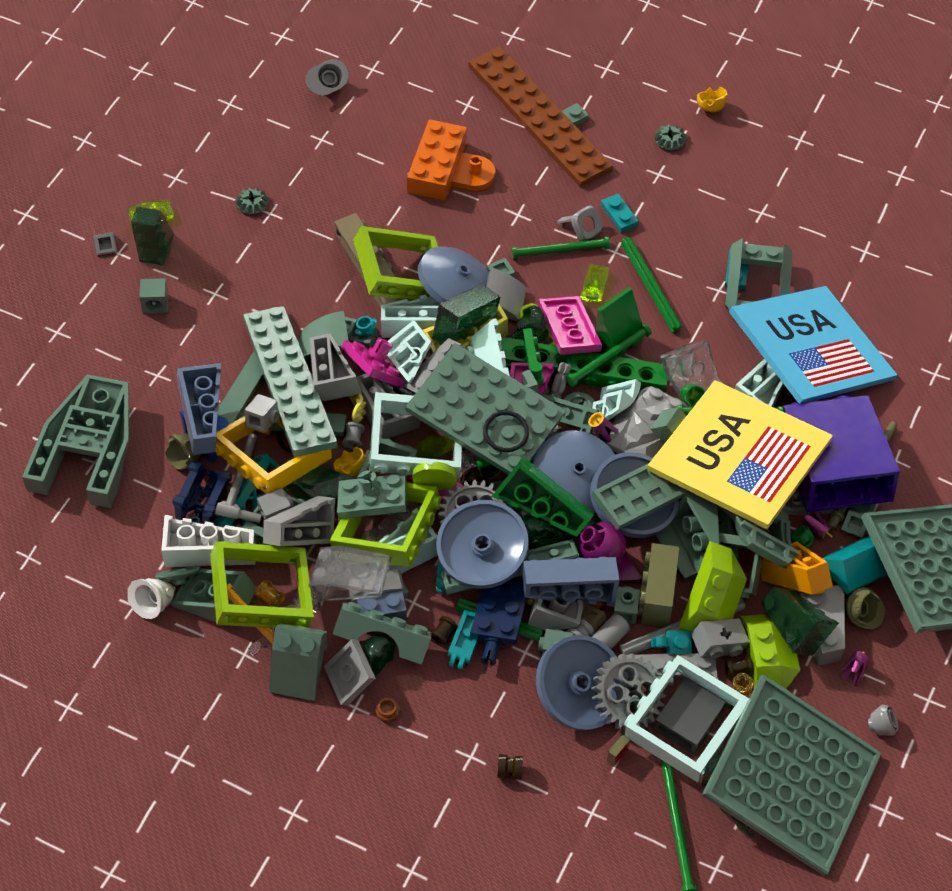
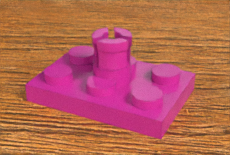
M378 337L374 347L367 349L357 341L351 343L344 340L341 348L368 376L397 387H403L406 381L399 375L401 372L390 366L391 362L386 359L393 347L391 343Z

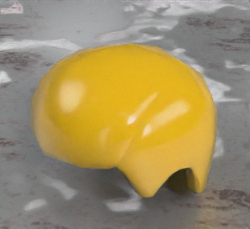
M709 87L705 92H700L697 95L698 106L706 112H719L726 105L727 91L722 87H719L717 91H713Z
M354 447V451L351 453L343 451L341 457L333 463L335 474L342 479L357 478L366 460L363 450Z

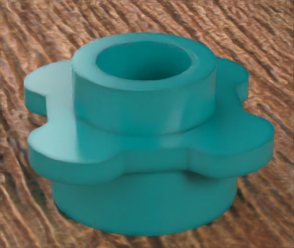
M369 316L360 317L356 322L357 329L355 334L357 336L362 334L373 335L377 320Z

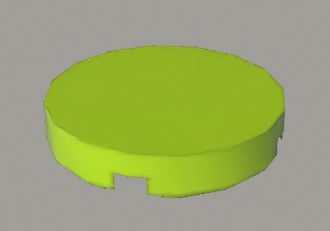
M425 462L421 463L413 469L412 475L415 484L437 486L438 490L454 487L458 477L456 470L452 466L441 462H433V465H427Z

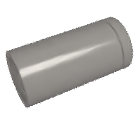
M613 614L592 637L612 649L630 631V626L623 617Z

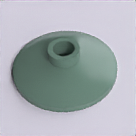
M200 566L181 567L158 572L155 574V578L172 581L173 585L185 584L186 578L197 573L200 570Z

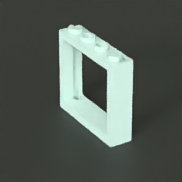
M375 392L369 470L381 472V474L405 473L406 475H413V469L421 463L425 462L427 465H433V462H441L452 466L456 470L458 479L461 470L462 446L455 441L453 461L378 454L381 413L411 415L405 411V406L413 396Z
M677 655L673 662L670 660L667 662L662 671L664 673L660 679L656 678L650 687V694L640 699L637 705V712L634 715L631 713L624 723L626 726L624 736L694 781L699 782L731 736L749 698ZM676 672H679L734 706L696 762L638 726Z

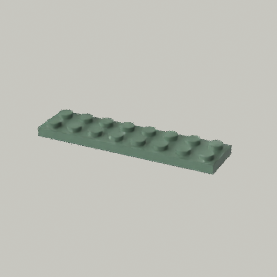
M648 464L594 490L591 496L618 531L682 498L685 493L690 491L648 471Z

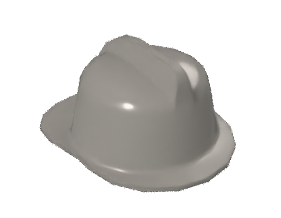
M330 59L308 71L306 84L312 93L325 96L342 88L348 81L349 72L343 62Z

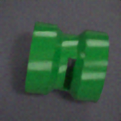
M687 384L681 389L680 398L685 404L694 407L706 391L698 385Z

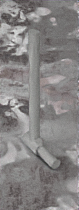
M253 433L249 434L243 451L249 458H251L257 440V435ZM237 470L227 501L218 502L215 514L260 523L262 514L241 510L235 504L244 479Z

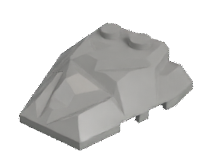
M652 386L638 392L636 399L628 408L614 417L613 426L619 432L610 431L611 442H607V445L611 450L619 454L634 452L654 458L664 445L651 430L661 412L666 409L676 408L677 405H682V407L690 406L662 392L660 389Z

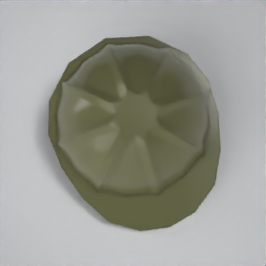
M188 433L172 434L170 436L165 455L174 468L178 470L186 469L191 462H196L199 459L200 454L193 455Z
M862 587L854 590L846 599L845 612L853 624L863 629H875L881 625L885 616V608L881 599L873 590Z

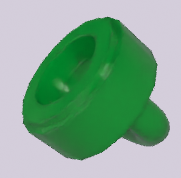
M801 526L792 532L790 539L792 543L797 541L809 549L814 542V535L807 526Z

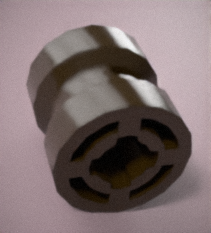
M476 467L469 468L459 479L463 486L464 481H467L470 486L473 480H476L477 485H481L483 480L485 481V487L490 485V482L480 475V471Z
M499 754L497 778L505 779L512 776L515 780H521L523 756L516 755L511 759L507 755Z

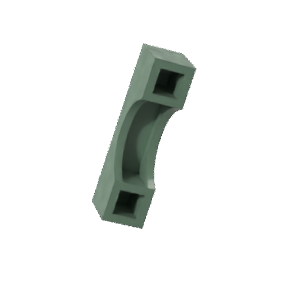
M343 602L333 635L348 640H357L367 632H384L397 643L399 657L422 664L431 640V632L426 627L406 624L405 620L398 617H393V619L385 617L378 610L368 611L362 609L361 605L354 602H349L348 604Z

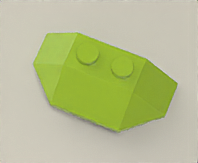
M709 541L679 624V629L691 631L692 633L701 621L733 619L747 578L731 548Z
M763 614L740 616V621L750 641L746 646V652L752 662L754 688L760 676L764 674L787 689L800 672L791 628Z

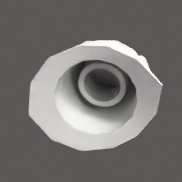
M138 579L132 581L128 588V602L134 612L140 617L153 619L171 603L176 588L168 581L161 579Z

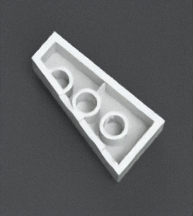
M169 515L164 517L161 551L165 567L211 566L210 554L216 541L256 544L255 533L251 529L228 525L218 527L210 522H205V524L194 523L192 519L187 518L176 520L173 519V516ZM224 559L225 565H256V561Z

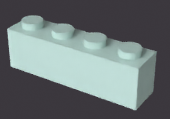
M492 319L470 338V346H467V350L510 376L508 367L506 368L505 353L501 349L500 333L497 334L498 321L497 319Z

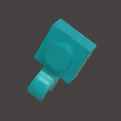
M666 631V636L651 638V647L667 648V654H692L691 631Z

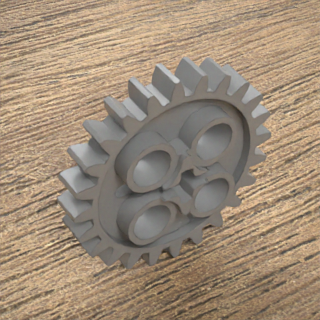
M473 480L472 485L469 486L468 482L464 481L463 488L456 484V492L449 489V497L443 496L445 504H440V511L442 512L438 513L439 519H441L440 527L445 518L458 508L460 503L472 502L474 497L477 500H492L503 503L510 508L511 506L501 499L498 500L491 497L495 493L493 491L494 484L485 487L484 480L481 485H477L476 480Z
M624 653L618 655V658L617 656L611 657L610 661L602 663L604 668L597 669L600 676L593 678L598 683V685L591 687L592 690L597 692V695L593 696L592 699L599 700V704L595 706V709L602 708L603 711L600 717L608 716L607 724L615 721V729L623 726L625 731L626 726L624 723L632 713L629 709L630 704L634 706L635 714L638 710L637 705L643 696L647 697L651 692L650 687L654 680L662 677L655 676L657 667L649 668L651 661L642 663L643 656L635 659L633 653L627 655V657ZM623 671L628 674V681L623 677ZM642 685L646 688V695L641 690ZM611 690L616 692V700L612 697ZM660 694L638 725L639 727L646 728L648 723L655 722L653 716L656 717L660 714L657 708L665 706L660 701V699L666 697L665 694Z

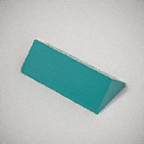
M870 536L822 557V559L828 562L832 579L847 595L888 575Z

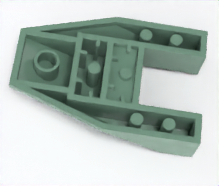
M88 374L83 378L43 425L22 476L28 492L48 495L65 452L69 451L99 457L86 488L87 496L92 505L112 508L119 489L129 445L128 382Z

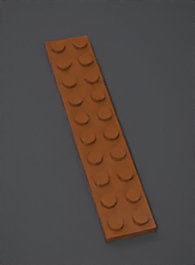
M501 46L468 61V67L579 187L612 171L613 165Z

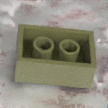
M652 543L651 552L646 551L638 616H642L641 625L663 628L670 623L679 547Z

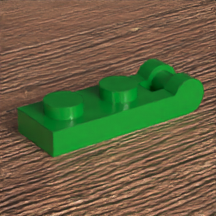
M532 328L523 329L528 368L531 370L538 386H541L544 383L542 375L543 366L541 364L540 351H535V349H539L537 336L533 337Z

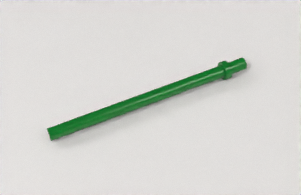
M661 760L683 881L681 890L697 891L696 885H693L672 766Z

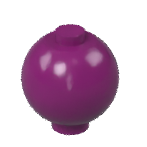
M599 522L584 528L581 532L580 547L584 558L616 557V562L618 563L624 556L626 550L625 537L622 531H617L613 524Z

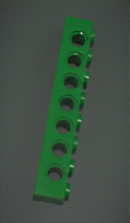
M502 337L501 349L505 353L508 371L510 372L511 362L528 363L524 341ZM538 343L539 349H535L536 352L540 351L541 363H554V372L550 380L555 379L556 373H559V364L562 362L571 365L570 373L574 374L602 355L594 352L560 355L556 346ZM615 356L577 382L590 387H606L636 379L641 383L639 391L652 386L666 393L670 365Z

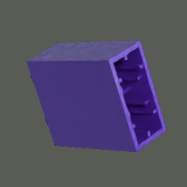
M868 395L858 397L839 396L833 400L801 404L794 402L791 405L783 406L784 413L833 435L832 441L798 486L806 512L894 502L900 470Z

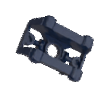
M191 462L188 467L189 474L179 495H176L172 501L175 509L176 520H183L188 512L194 510L196 515L190 517L192 522L201 524L200 516H202V524H205V522L211 523L215 519L214 515L217 504L221 502L224 493L227 492L229 482L232 481V473L226 470H221V472L207 470L203 464ZM205 475H208L210 484L202 489V480ZM202 497H209L205 505L200 504L199 500Z

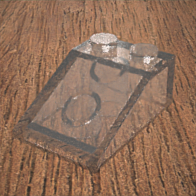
M708 341L691 342L660 355L666 377L679 398L681 389L687 384L698 385L707 391L713 380L719 381Z
M344 546L320 547L309 587L322 601L381 597L392 557L386 554Z

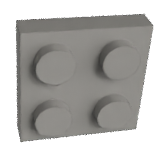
M351 639L324 666L341 705L348 706L376 679L362 647L356 639Z

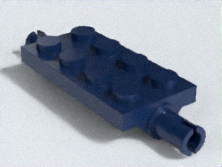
M522 576L514 577L504 584L493 588L482 589L470 636L471 638L482 640L486 645L483 657L481 658V662L484 665L488 666V662L491 660L490 666H494L498 650L505 644L516 645L528 602V598H525Z

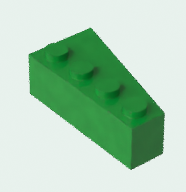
M525 457L518 462L491 496L498 500L501 499L517 509L520 508L536 518L550 522L551 525L576 537L595 514Z

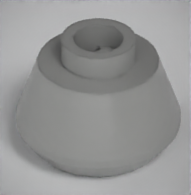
M882 704L871 713L868 724L872 732L883 736H894L898 731V721L890 706Z

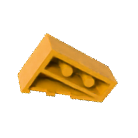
M797 541L791 544L793 548L799 551V555L786 566L780 567L763 557L760 575L764 582L811 595L822 594L826 589L833 587L828 562Z

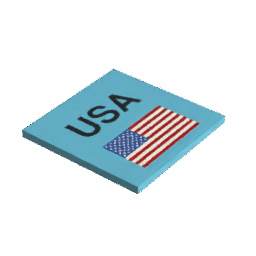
M827 286L732 306L729 310L731 316L799 404L893 381L897 377V373Z

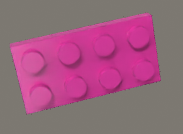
M579 296L539 299L538 306L541 309L542 316L560 355L601 351L602 343Z

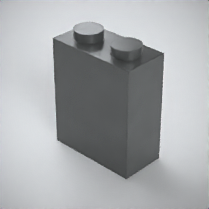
M685 677L656 718L654 730L690 753L695 754L723 714L726 701Z

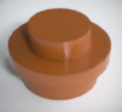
M391 698L380 700L375 708L377 717L382 721H392L399 714V706Z

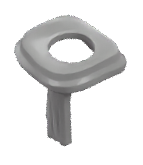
M587 206L574 215L562 217L557 221L558 224L571 221L577 238L581 242L592 239L603 229L600 215L593 206ZM586 216L590 217L594 223L591 232H587L583 228V219Z

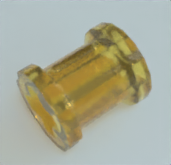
M270 580L263 581L255 590V596L266 601L268 607H279L285 599V594L278 592L272 586Z
M739 673L733 678L731 688L750 698L754 682L748 674Z

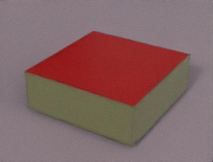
M624 735L621 736L608 751L607 762L612 766H615L628 751L629 738Z

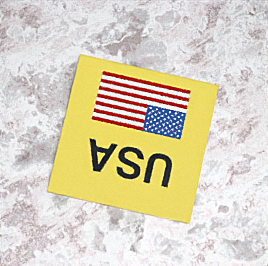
M715 380L650 461L647 470L768 529L832 441L833 435Z

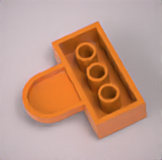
M429 119L407 176V193L446 201L451 187L481 191L493 184L495 180V166L485 157L463 153L467 144V127Z

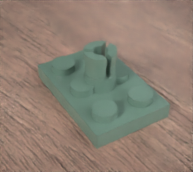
M370 470L360 473L359 479L339 481L337 505L339 519L406 512L407 478L405 473L376 477L374 471L371 473Z

